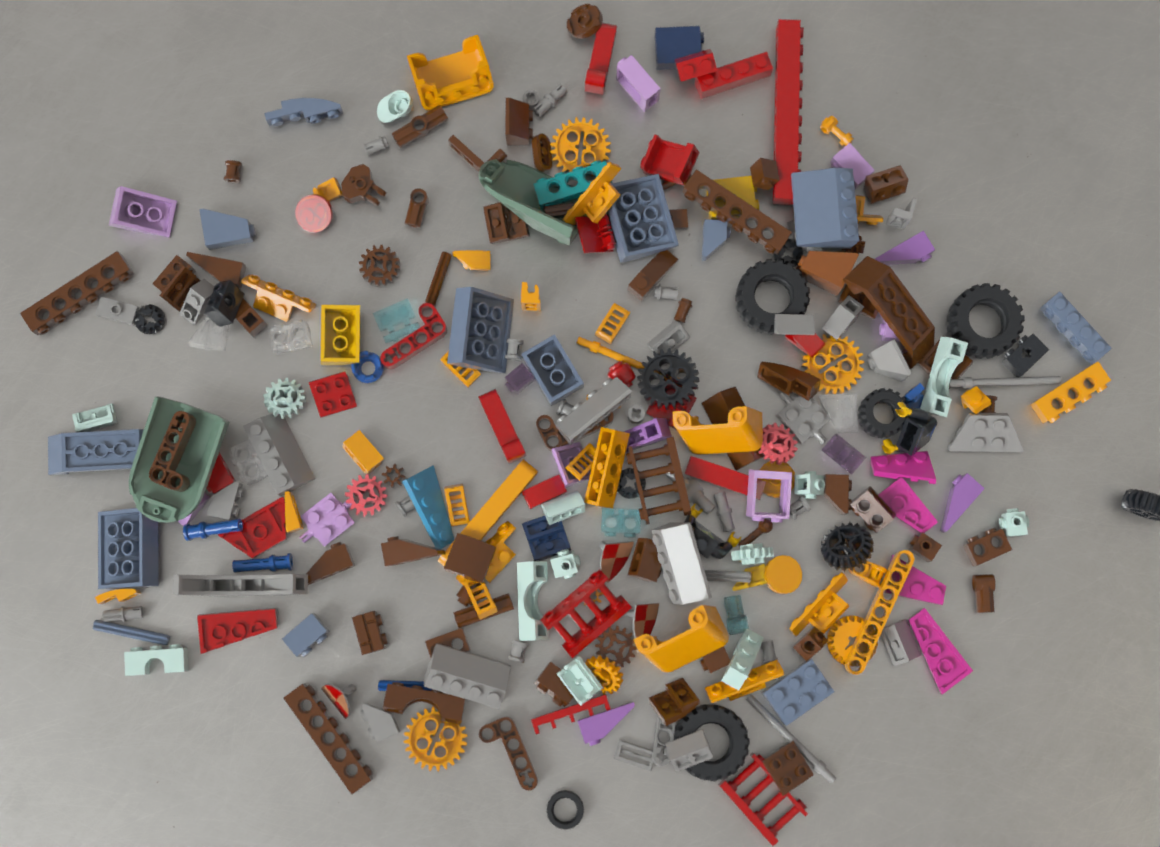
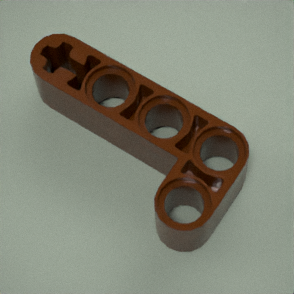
M178 411L174 414L149 471L151 481L179 492L186 491L190 485L189 478L176 472V469L196 425V419L192 414L185 411ZM179 435V441L174 443V437ZM171 453V459L166 461L167 454ZM160 471H163L164 475L159 480L158 475ZM178 478H180L181 483L178 487H176L175 482Z
M613 412L608 417V421L603 419L598 423L599 426H594L577 441L600 431L601 427L606 428L610 426L614 418ZM541 415L536 421L537 430L548 450L552 451L553 448L569 445L556 428L550 416ZM547 420L550 422V427L542 429L539 426L540 422ZM551 437L559 440V443L554 447L548 444V440Z
M506 716L481 727L479 730L481 741L490 743L501 738L521 787L527 791L533 790L537 786L538 778L514 720ZM504 720L510 721L512 725L511 730H502L501 722ZM485 728L492 729L493 737L491 739L484 738L483 730ZM510 739L518 740L519 747L513 750L508 746ZM517 758H525L527 765L524 768H519L516 765ZM530 768L531 771H528L527 774L529 778H534L532 786L524 784L526 776L525 774L520 775L519 772H524Z

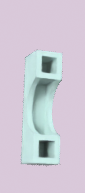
M951 337L940 338L920 409L933 415L947 417L952 401L949 394L950 379L957 365L963 362L968 345L967 342Z
M547 561L517 563L519 641L550 640L548 629L540 621L543 616L539 611L537 602L540 588L548 581Z

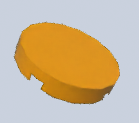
M769 461L760 468L761 471L792 472L791 491L794 488L795 472L788 463L782 462L780 465H777L776 461L772 464ZM757 478L766 482L763 490L765 495L772 498H780L781 480Z
M781 555L774 557L767 563L764 569V578L772 591L778 594H787L794 592L799 587L802 581V570L795 559L790 556Z

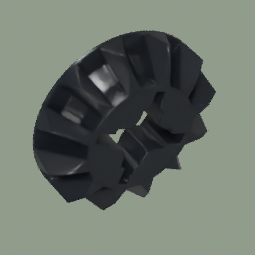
M788 239L778 254L773 253L775 261L781 259L784 264L790 262L793 264L792 267H795L803 256V249L796 245L795 239ZM785 248L788 250L794 248L792 257L789 255L782 257L785 253Z
M149 304L141 306L136 311L134 321L140 332L150 335L159 332L163 328L165 315L158 306ZM151 314H153L152 318L156 323L148 322L146 324L147 320L143 316H150Z
M633 468L622 470L617 489L618 493L628 499L639 497L636 482L634 483V488L631 486L623 488L627 484L626 476L630 480H635ZM645 478L640 479L642 490H645L646 480Z

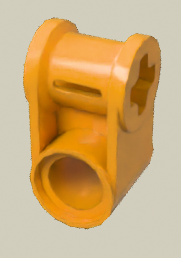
M869 561L866 564L861 563V572H857L854 567L853 571L848 568L852 575L877 588L880 587V581L884 573L887 572L886 568Z

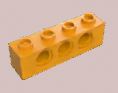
M1096 362L1030 405L1042 423L1049 421L1051 424L1060 418L1059 414L1065 411L1068 413L1075 409V403L1079 401L1084 403L1092 398L1090 395L1092 392L1097 391L1099 393L1106 389V383L1110 382L1111 379L1101 364ZM1084 380L1090 382V388L1085 387ZM1068 390H1072L1075 393L1074 399L1069 397ZM1053 400L1058 401L1059 409L1053 407Z
M601 427L584 503L613 509L630 433Z

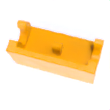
M522 282V310L541 311V301L537 285L534 287L535 292L529 293L527 282Z
M360 430L343 442L342 448L365 474L369 475L382 464L383 456Z

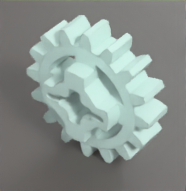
M288 378L284 382L278 379L277 384L271 382L272 388L266 387L267 393L263 394L264 404L268 412H273L274 417L280 414L281 419H284L285 415L292 418L291 413L293 412L298 415V408L303 409V403H306L305 391L302 390V385L296 384V380L289 382Z
M763 543L740 545V550L731 551L732 561H742V565L765 563V558L774 557L773 547L763 548Z

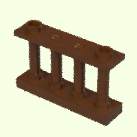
M674 436L666 438L667 444L664 447L634 453L632 446L628 447L629 453H626L628 465L632 464L641 500L640 518L641 520L645 519L646 525L650 524L648 517L675 510L683 511L684 516L692 514ZM664 454L666 456L670 455L671 463H668L666 466L640 472L637 470L636 461ZM666 473L674 474L676 481H673L672 484L642 490L640 479ZM672 491L679 493L680 499L675 503L646 509L644 500L646 497Z

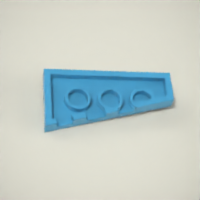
M433 465L402 482L435 548L442 549L454 541V536Z

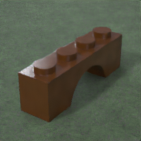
M399 682L387 684L383 711L403 714L410 705L417 702H425L437 709L441 721L461 725L465 704L464 698L443 694V692L434 689L426 691L423 690V687L415 685L411 688L404 687V684Z

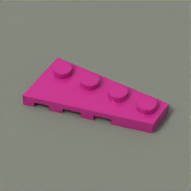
M925 608L908 619L940 694L943 695L973 670Z

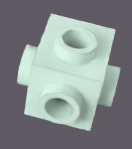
M805 471V474L795 475L796 495H804L805 499H816V496L824 495V476L816 475V471Z
M1018 508L1007 509V513L1001 514V518H999L1000 529H1003L1006 537L1028 535L1029 518L1025 515V511L1019 512Z
M568 549L557 552L558 555L551 556L550 561L555 578L564 576L567 579L576 576L575 573L578 572L581 562L579 555H575L574 550L570 552Z

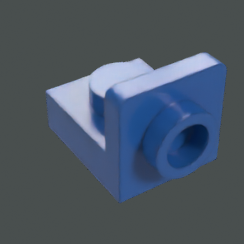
M921 383L914 386L904 395L906 399L904 402L909 405V409L911 407L917 409L921 407L924 397L921 392L925 389Z

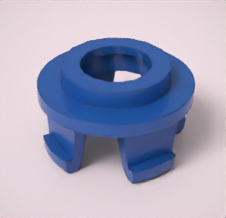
M362 351L359 355V363L351 364V368L357 380L363 383H373L382 376L384 365L377 354ZM365 362H372L375 365L373 374L365 375L362 372L361 367Z

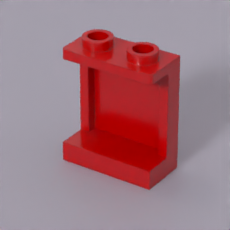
M655 134L648 144V150L641 160L640 168L648 176L659 174L662 180L685 186L700 152L694 144L680 145L662 140L659 135Z

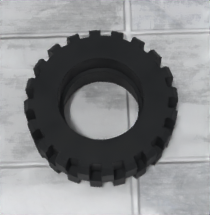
M766 259L765 262L759 261L755 263V266L747 269L738 284L735 301H737V312L741 313L740 317L743 321L746 320L748 322V327L751 329L753 327L756 328L759 333L764 331L767 332V335H773L775 314L804 315L810 302V287H807L808 281L806 277L801 276L802 272L799 268L795 270L792 267V263L784 264L781 259H777V261ZM775 281L782 284L788 290L790 303L784 311L769 313L759 307L755 300V291L762 282Z
M983 283L981 286L977 284L970 289H966L950 306V313L947 315L946 322H949L947 331L948 333L951 332V338L968 343L966 355H975L977 359H982L983 357L990 359L1003 354L1019 340V335L1024 329L1022 323L1025 321V316L1020 313L1023 308L1022 305H1017V297L1015 295L1011 297L1008 289L1001 290V286L997 284L990 286V283ZM986 305L998 313L1001 320V330L997 336L985 338L978 335L972 329L969 322V313L973 307Z
M716 704L700 705L677 723L673 741L695 733L705 724L713 723L723 727L730 741L727 753L719 760L704 761L685 768V770L692 776L704 781L727 779L728 776L737 773V770L745 763L744 760L748 756V746L750 745L748 730L743 724L742 719L732 710Z

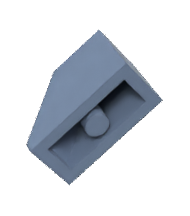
M704 220L702 261H706L725 244L727 238H730L731 227L727 226V221L724 223L720 220Z

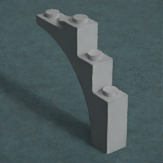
M308 574L174 575L173 595L279 596L308 594Z

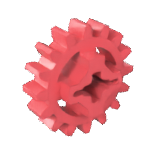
M777 423L773 425L768 424L763 428V443L759 454H765L764 460L770 458L771 464L776 461L777 465H780L782 462L787 463L795 456L794 453L798 450L795 445L798 441L793 440L795 434L789 433L790 428L785 430L784 424L778 427Z
M366 474L365 479H362L361 475H359L358 481L351 480L353 486L347 485V489L350 492L345 493V496L349 497L346 500V504H352L350 510L356 509V515L363 512V516L366 517L367 512H370L371 516H373L374 510L381 511L379 505H385L382 499L387 498V495L383 494L386 491V487H380L382 481L376 482V476L369 479V475ZM363 483H368L367 486L362 488L358 486ZM374 487L378 490L379 497L374 493ZM369 492V497L366 500L363 499V494ZM353 494L358 498V505L354 501ZM370 503L374 505L369 508H364L365 505Z

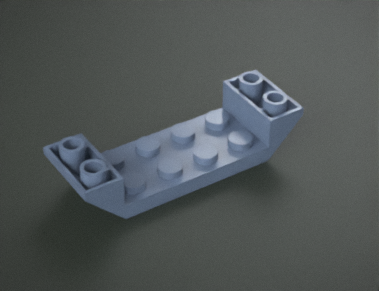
M144 429L61 433L49 436L48 475L131 469Z

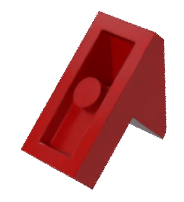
M816 333L815 335H785L789 342L811 358L825 346V343Z

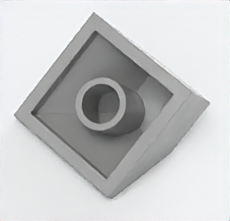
M895 339L867 355V362L870 368L874 369L878 374L898 381H904L912 374Z

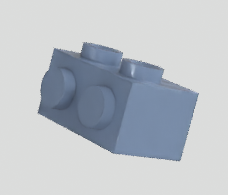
M311 613L284 636L282 640L296 657H305L313 650L311 647L315 643L320 644L328 637L326 634L329 630L315 613Z

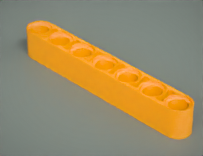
M523 459L460 534L481 541L539 471ZM454 541L446 549L445 554L441 555L438 559V562L445 566Z
M902 550L894 555L844 664L847 672L858 675L864 671L914 563L912 552ZM901 554H905L908 557V562L905 565L900 562ZM894 571L900 574L898 582H894L891 578ZM886 589L892 592V597L889 600H886L883 596V592ZM877 607H881L884 610V614L880 618L875 615ZM870 624L874 625L876 629L873 635L867 633V627ZM865 642L868 647L865 653H861L858 649L859 644ZM853 660L859 662V668L856 671L850 668Z

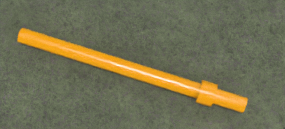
M580 336L578 337L576 343L589 348L593 353L597 354L598 352L617 361L627 362L636 369H644L642 362L601 346V343L597 341L592 342Z

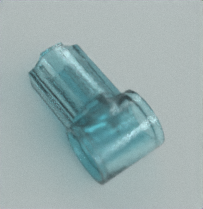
M741 595L725 597L724 604L727 613L726 622L729 635L744 633L747 628L749 629L747 617L744 615Z

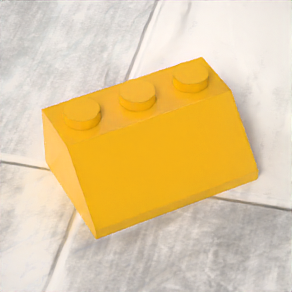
M321 305V365L341 366L359 363L360 305Z

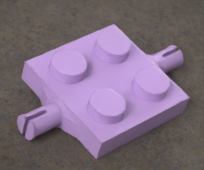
M332 492L300 516L308 528V531L299 536L300 539H303L302 541L305 543L314 536L325 547L355 523L347 510L352 504H346V501L342 503L335 498Z

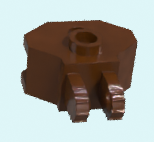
M364 164L352 167L341 183L342 195L350 204L363 200L379 206V200L372 197L371 193L375 191L380 196L384 197L386 195V192L372 181L370 168Z

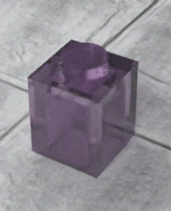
M521 363L505 376V386L511 393L515 391L518 395L535 381V377Z

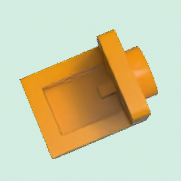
M977 386L961 395L962 406L965 409L969 408L975 415L991 405V400Z

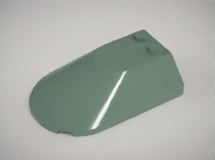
M494 159L482 164L479 170V180L493 197L533 229L557 239L562 244L571 245L579 234L577 225L564 222L563 218L565 215L552 217L545 214L544 209L541 210L534 189L533 184L537 183V180L541 178L550 179L553 178L552 176L513 160H507L504 163ZM552 186L549 191L556 193L560 188ZM578 198L560 204L576 203Z
M155 396L129 475V492L136 503V508L147 518L162 523L176 522L189 516L199 506L230 422L219 415L189 404ZM178 411L190 413L196 419L195 428L176 469V472L186 475L190 480L189 488L184 492L171 490L151 481L149 478L150 468L170 422ZM179 435L174 437V443L179 441ZM171 453L167 454L166 461L171 459ZM160 471L158 475L159 480L164 475L163 471ZM178 478L175 482L176 487H178L181 483L180 478Z

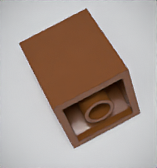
M809 251L807 256L803 255L796 269L799 268L801 270V276L806 277L809 283L837 296L845 284L843 279L851 272L859 254Z

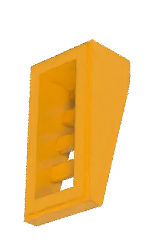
M614 303L595 332V336L612 344L630 312ZM614 310L624 314L623 318L613 313ZM610 317L618 319L620 321L619 324L611 320ZM607 322L614 325L616 329L614 330L607 326ZM603 328L610 331L612 335L610 336L609 334L603 332Z
M448 352L440 359L467 387L481 375L477 369L467 368L460 375L459 372L464 367L458 366L454 369V365L447 364ZM472 370L474 373L465 380L464 377Z
M589 443L566 466V469L579 481L592 469L593 462L585 454L594 460L596 448ZM577 462H579L586 469L584 470L579 464H577ZM574 465V466H575L578 470H580L582 473L580 474V473H579L575 468H573L572 466Z
M463 484L444 487L451 526L469 523L470 519ZM450 492H461V494L449 496ZM461 498H462V502H457V503H452V504H451V501H450V500H456V499H461ZM461 506L464 508L463 510L452 511V508ZM465 514L463 518H453L455 515Z
M290 491L285 492L287 533L304 529L294 495Z
M471 580L463 581L479 619L486 618L497 612L485 582L481 583L478 587L470 589L471 586L478 582ZM481 590H484L483 593L473 596V594ZM486 597L488 598L487 600L477 604V601Z

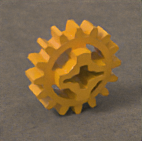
M601 655L597 659L595 656L587 659L585 664L603 686L601 690L603 695L607 691L610 694H613L614 691L617 692L623 682V673L619 672L620 667L614 666L615 661L609 662V657H606L604 660Z

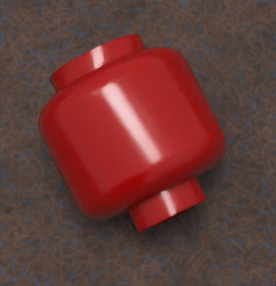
M619 361L609 367V378H612V380L616 377L619 378L628 388L633 385L632 381L636 375L629 363Z

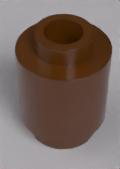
M481 583L471 586L470 589L480 586ZM462 586L456 594L459 597L457 601L466 607L468 604L472 606L473 603L465 586ZM482 590L473 594V596L481 594Z

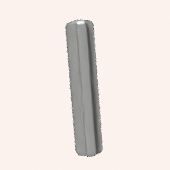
M704 570L707 581L750 583L752 579L751 572Z

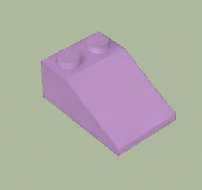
M120 186L116 189L109 226L170 237L177 200Z

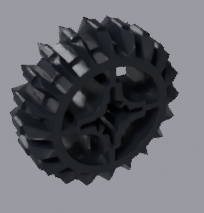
M1137 489L1126 490L1122 498L1121 507L1149 520L1160 521V495Z
M842 522L840 527L835 525L834 530L828 529L829 535H824V540L821 541V553L824 560L837 571L840 568L844 572L847 568L853 571V567L856 566L860 569V564H866V559H871V553L874 552V542L870 532L864 526L860 527L858 523L853 525L849 522L848 525H845Z

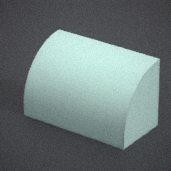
M578 491L541 504L549 525L585 512V503Z

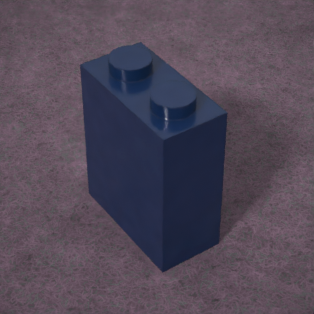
M700 26L655 28L656 70L677 69L675 59L705 51L701 50V44H704V32H700Z

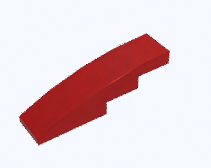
M690 456L685 475L747 496L749 475ZM757 479L756 499L758 500L761 499L766 482Z

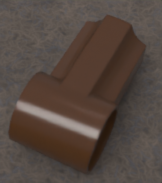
M417 188L410 194L411 200L404 224L414 228H421L429 199L423 189ZM423 195L424 200L417 203L415 202V197Z
M993 574L973 575L972 588L976 596V613L995 612L993 592L995 591L996 582Z

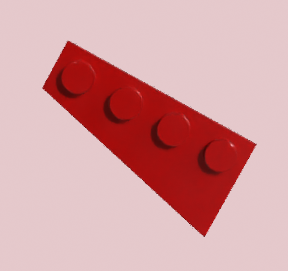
M276 608L197 615L201 654L278 628Z

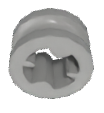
M527 90L523 94V102L529 104V109H533L539 103V94L534 90ZM528 96H535V102L532 103L531 101V103H529L527 98Z

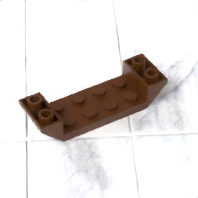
M866 256L843 279L853 294L864 292L905 347L901 353L909 369H912L934 346L935 327L892 268Z

